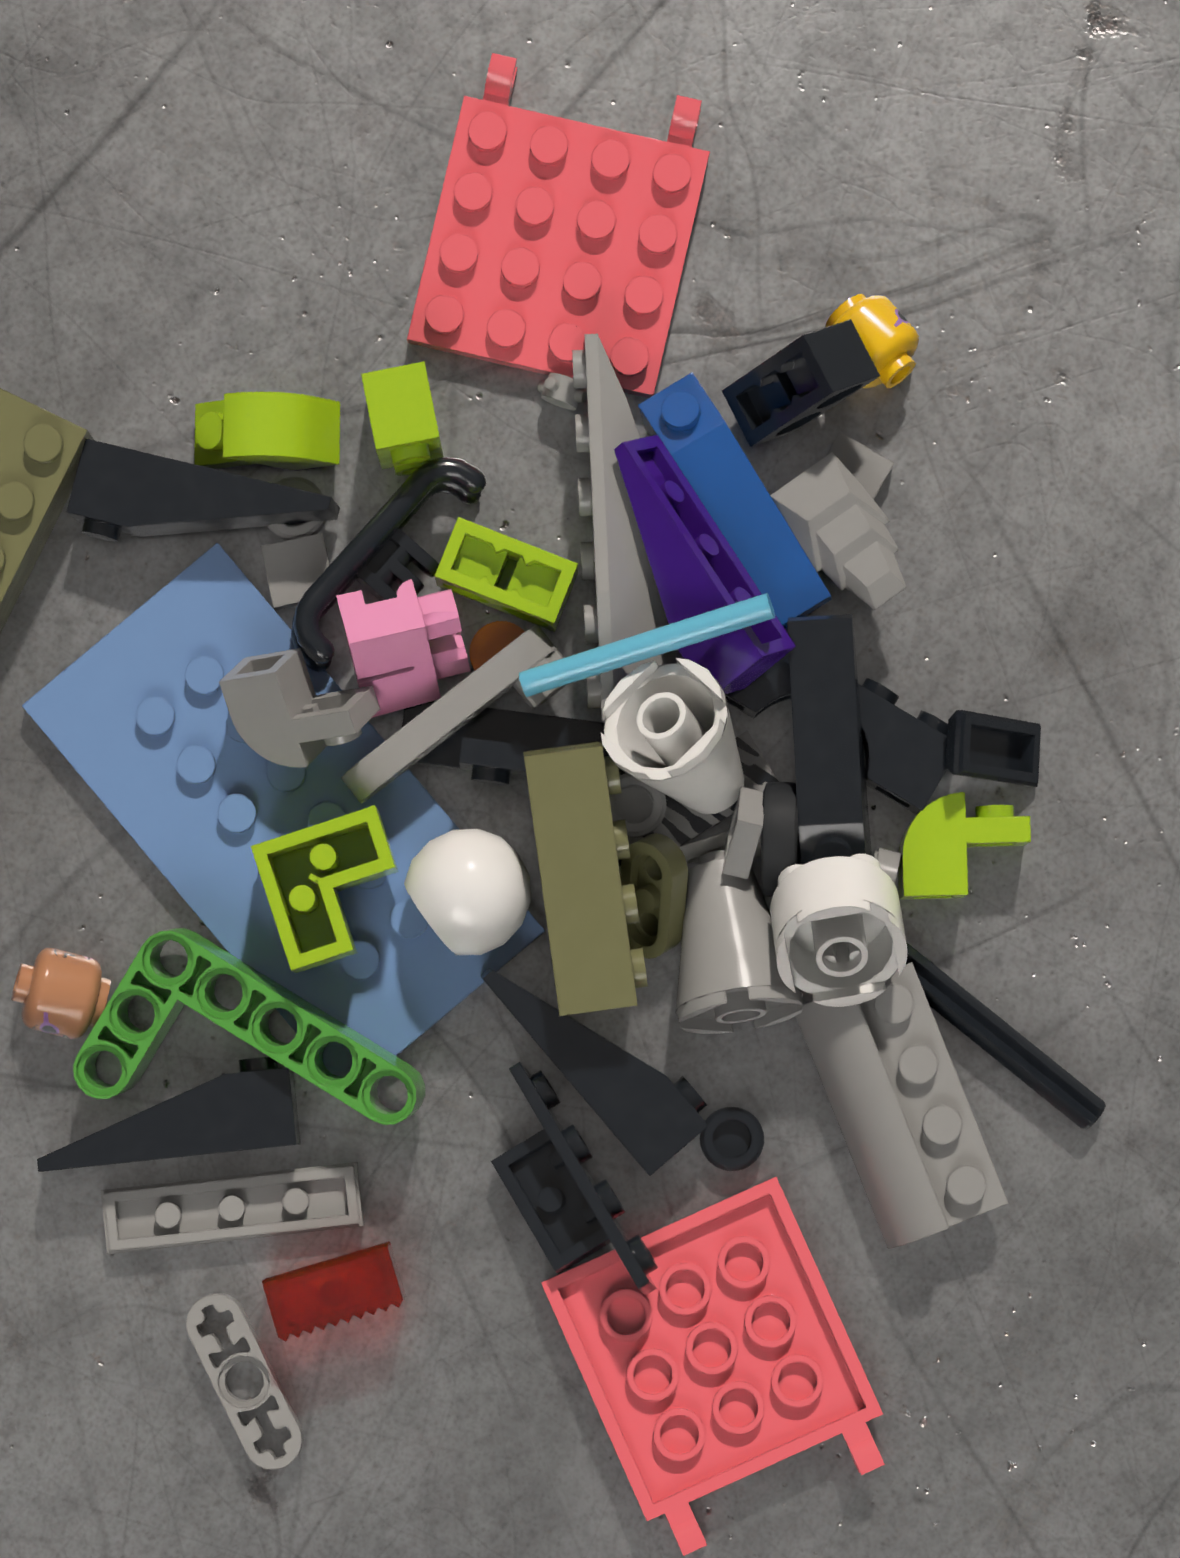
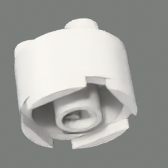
M855 854L850 857L833 856L816 859L803 865H791L780 873L778 886L770 904V914L777 969L784 984L795 993V987L806 993L812 994L814 1003L831 1007L861 1004L883 993L886 990L885 982L897 970L900 975L906 966L908 951L898 891L892 879L881 869L879 861L868 854Z

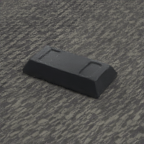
M956 710L948 719L946 768L953 775L1038 787L1040 724Z

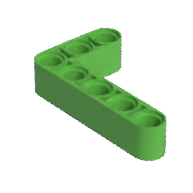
M186 928L160 931L145 941L78 1052L73 1065L74 1079L78 1087L88 1096L96 1099H109L132 1089L140 1081L184 1005L377 1123L390 1125L407 1119L422 1106L425 1098V1083L421 1074L413 1066L198 933ZM169 940L181 944L187 953L188 963L186 969L179 976L170 974L161 963L160 953L163 946ZM222 974L233 976L242 987V999L235 1009L223 1007L216 999L214 987ZM136 995L146 998L154 1008L155 1018L148 1030H141L135 1027L128 1017L130 1001ZM276 1008L288 1010L297 1021V1033L290 1043L277 1040L270 1032L269 1018ZM330 1042H338L345 1045L352 1055V1067L346 1076L334 1075L324 1065L323 1053L325 1047ZM102 1051L113 1053L121 1063L122 1074L115 1085L102 1081L96 1072L95 1062ZM384 1076L396 1077L405 1084L408 1099L406 1105L401 1110L389 1109L380 1102L377 1087Z

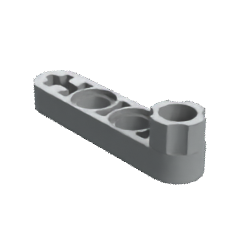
M539 625L531 627L361 759L341 779L360 803H364L512 687L517 690L532 710L536 709L566 685L526 697L521 687L519 672L564 657Z

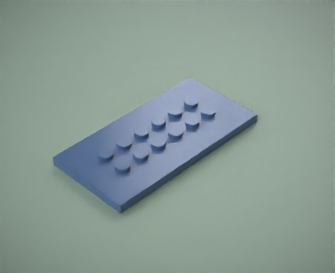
M216 543L26 701L22 707L228 953L390 1053L398 1056L484 984V980L480 977L483 972L488 968L498 972L542 935L545 930L527 910L523 924L504 945L482 955H456L443 943L414 904L405 888L404 882L412 859L430 840L459 828L409 769L364 803H360L341 777L385 741L369 721L361 728L362 734L358 738L345 744L327 746L307 767H287L273 763L257 754L245 743L232 722L219 681L246 657L295 648L291 637V629L222 547ZM307 666L316 695L342 691L326 670L317 672ZM375 805L380 813L399 872L338 892L357 950L356 954L295 973L290 969L251 846ZM276 1008L295 1033H297V1021L294 1015L286 1009ZM330 1042L325 1047L323 1062L326 1069L332 1074L346 1076L352 1067V1055L345 1045L338 1042Z

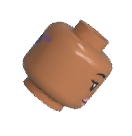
M45 948L37 955L33 966L20 964L11 1001L23 1003L21 1015L23 1023L28 1028L69 1039H77L87 1031L88 1027L93 1028L106 1007L111 980L102 977L101 966L93 958L55 948Z

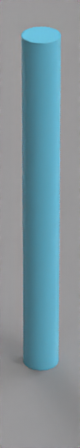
M768 593L519 672L521 687L525 696L529 697L774 619L775 613Z

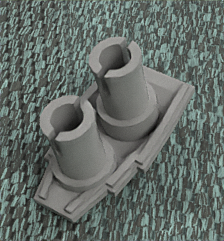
M833 452L770 495L816 572L823 570L841 591L846 588L872 609L876 610L906 589L904 579L894 556V553L899 549L885 526L889 519Z

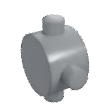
M549 373L546 380H541L538 383V391L542 393L541 398L553 405L576 410L580 402L585 403L587 401L586 390L584 388L574 389L573 378Z

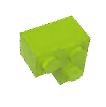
M375 805L251 846L291 971L299 973L356 954L357 950L338 892L399 872L377 807Z

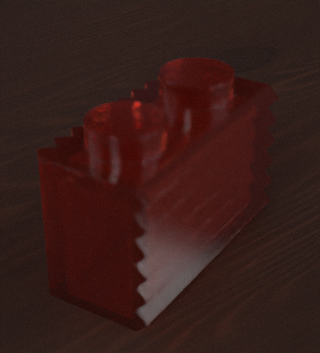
M390 1241L262 1280L277 1336L285 1342L292 1338L293 1335L297 1338L301 1337L305 1331L312 1334L317 1328L325 1330L329 1324L338 1326L342 1320L349 1323L353 1320L354 1316L362 1319L367 1312L375 1315L379 1308L387 1311L392 1304L399 1308L406 1298Z

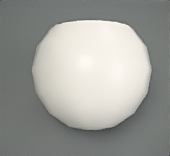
M481 829L451 830L430 840L412 859L404 882L408 894L420 913L443 943L456 955H482L504 945L523 924L531 902L530 875L519 854L502 837Z

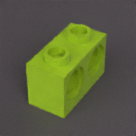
M425 361L362 373L361 377L375 448L382 470L394 467L395 475L397 476L411 475L427 461L444 457Z
M458 517L434 577L438 587L446 590L451 589L453 593L555 632L577 578L578 563Z

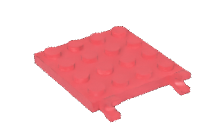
M492 53L483 100L464 96L407 341L409 344L540 374L558 373L573 378L572 350H585L584 335L598 334L624 393L650 398L654 395L709 160L710 151L692 147L701 112L702 100L677 95L667 142L509 106L518 67H516L517 58Z
M773 1177L641 1237L658 1266L656 1270L649 1273L657 1289L647 1295L638 1289L615 1249L541 1282L646 1521L665 1514L683 1556L707 1546L689 1502L842 1433L855 1466L861 1475L885 1465L866 1422L883 1415V1412L777 1177Z

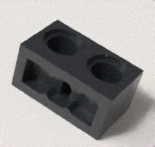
M850 319L802 335L723 389L722 393L747 442L752 447L798 431L880 377V374Z

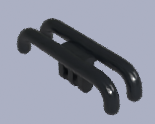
M441 457L424 463L406 479L303 594L295 608L291 637L294 648H301L305 663L310 669L322 672L331 665L335 649L333 644L321 632L319 622L337 602L336 596L344 594L355 581H358L379 601L397 597V592L391 588L395 581L401 585L405 581L412 579L416 595L424 588V584L407 569L411 563L429 577L433 578L435 576L439 563L401 529L434 494L441 492L450 493L465 504L477 502L481 497L482 490L486 486L485 475L477 467L463 459Z

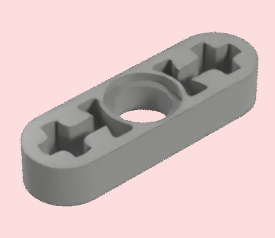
M214 1293L202 1297L193 1304L187 1315L186 1328L189 1338L250 1460L265 1469L275 1470L289 1465L302 1449L304 1441L302 1426L242 1305L232 1296L223 1293ZM209 1305H213L219 1313L229 1310L233 1315L234 1321L226 1327L233 1346L244 1337L250 1347L249 1351H240L232 1354L219 1366L215 1364L211 1353L222 1352L224 1348L215 1333L204 1336L199 1324L207 1319L205 1308ZM240 1362H249L260 1369L264 1384L258 1396L243 1400L235 1397L229 1391L227 1374L233 1365ZM271 1395L275 1397L279 1408L270 1409L266 1412L273 1427L281 1429L286 1426L291 1434V1437L283 1444L286 1453L278 1457L272 1449H266L261 1452L258 1448L256 1441L264 1435V1430L258 1417L256 1416L248 1424H245L240 1414L241 1411H250L258 1408Z

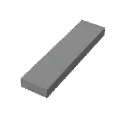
M358 1162L101 1190L107 1254L364 1226Z

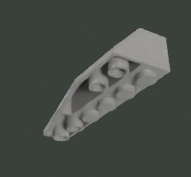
M585 334V350H572L574 389L586 388L587 414H575L577 453L589 452L590 478H578L579 516H592L593 542H581L582 580H595L596 604L583 606L585 644H597L600 647L668 625L669 623L614 451L622 442L639 439L640 436L627 398L598 334ZM676 650L586 678L588 709L600 708L601 721H605L606 717L602 713L604 704L618 682L645 663L656 661L659 666L676 663Z

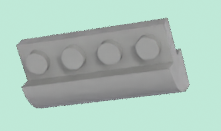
M912 962L906 964L900 975L897 970L885 982L886 990L872 1000L844 1007L824 1006L812 1001L803 1005V1011L795 1016L888 1249L949 1229L950 1226L1008 1204Z

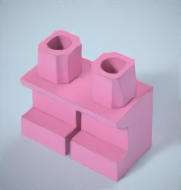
M410 579L399 586L397 597L365 604L362 590L336 596L359 688L373 686L380 710L372 718L441 698L438 679L470 671L461 635L460 618L451 589L417 597L413 581Z

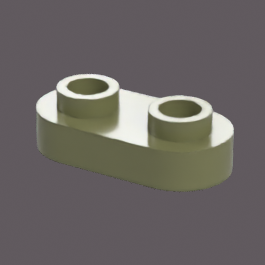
M657 833L649 834L630 844V858L622 859L621 885L634 884L639 923L627 924L630 950L643 948L644 958L646 959L656 958L679 944L682 938L688 881L686 858L680 847L672 839Z

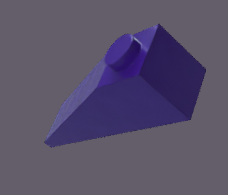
M653 435L625 441L614 449L668 623H675L762 595L660 437ZM775 615L774 619L678 650L684 659H689L708 669L711 675L719 682L726 695L745 689L794 649L796 645Z

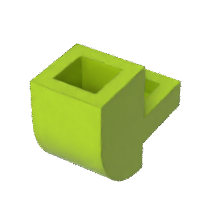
M236 392L224 394V400L195 404V465L221 469L261 464L288 470L339 465V401L285 392Z
M965 792L948 794L931 802L912 819L901 838L898 853H901L898 867L899 900L964 898L968 895L967 847L1025 846L1031 842L1030 816H1014L1013 805H984L975 807V817L966 818Z

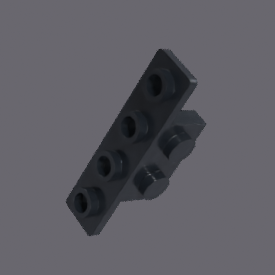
M436 701L404 709L402 727ZM487 707L417 763L472 770L471 780L509 785L510 776L527 778L523 752L600 741L602 743L601 733L604 735L605 723ZM603 746L604 756H609L608 752ZM619 768V776L625 774V772Z
M521 1062L513 1065L509 1070L544 1129L498 1156L491 1163L556 1273L560 1274L609 1243H612L638 1289L645 1295L654 1291L657 1288L649 1273L656 1270L658 1266L639 1234L628 1240L616 1218L624 1214L625 1210L608 1181L605 1179L595 1184L583 1163L593 1158L576 1127L572 1124L563 1130L551 1108L561 1102L542 1070L531 1075Z

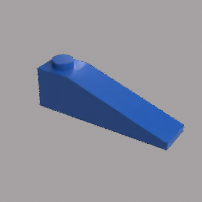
M693 372L640 403L638 408L647 435H658L760 592L762 594L768 593L774 613L784 629L787 628L788 618L805 617L831 601L832 598L725 420Z

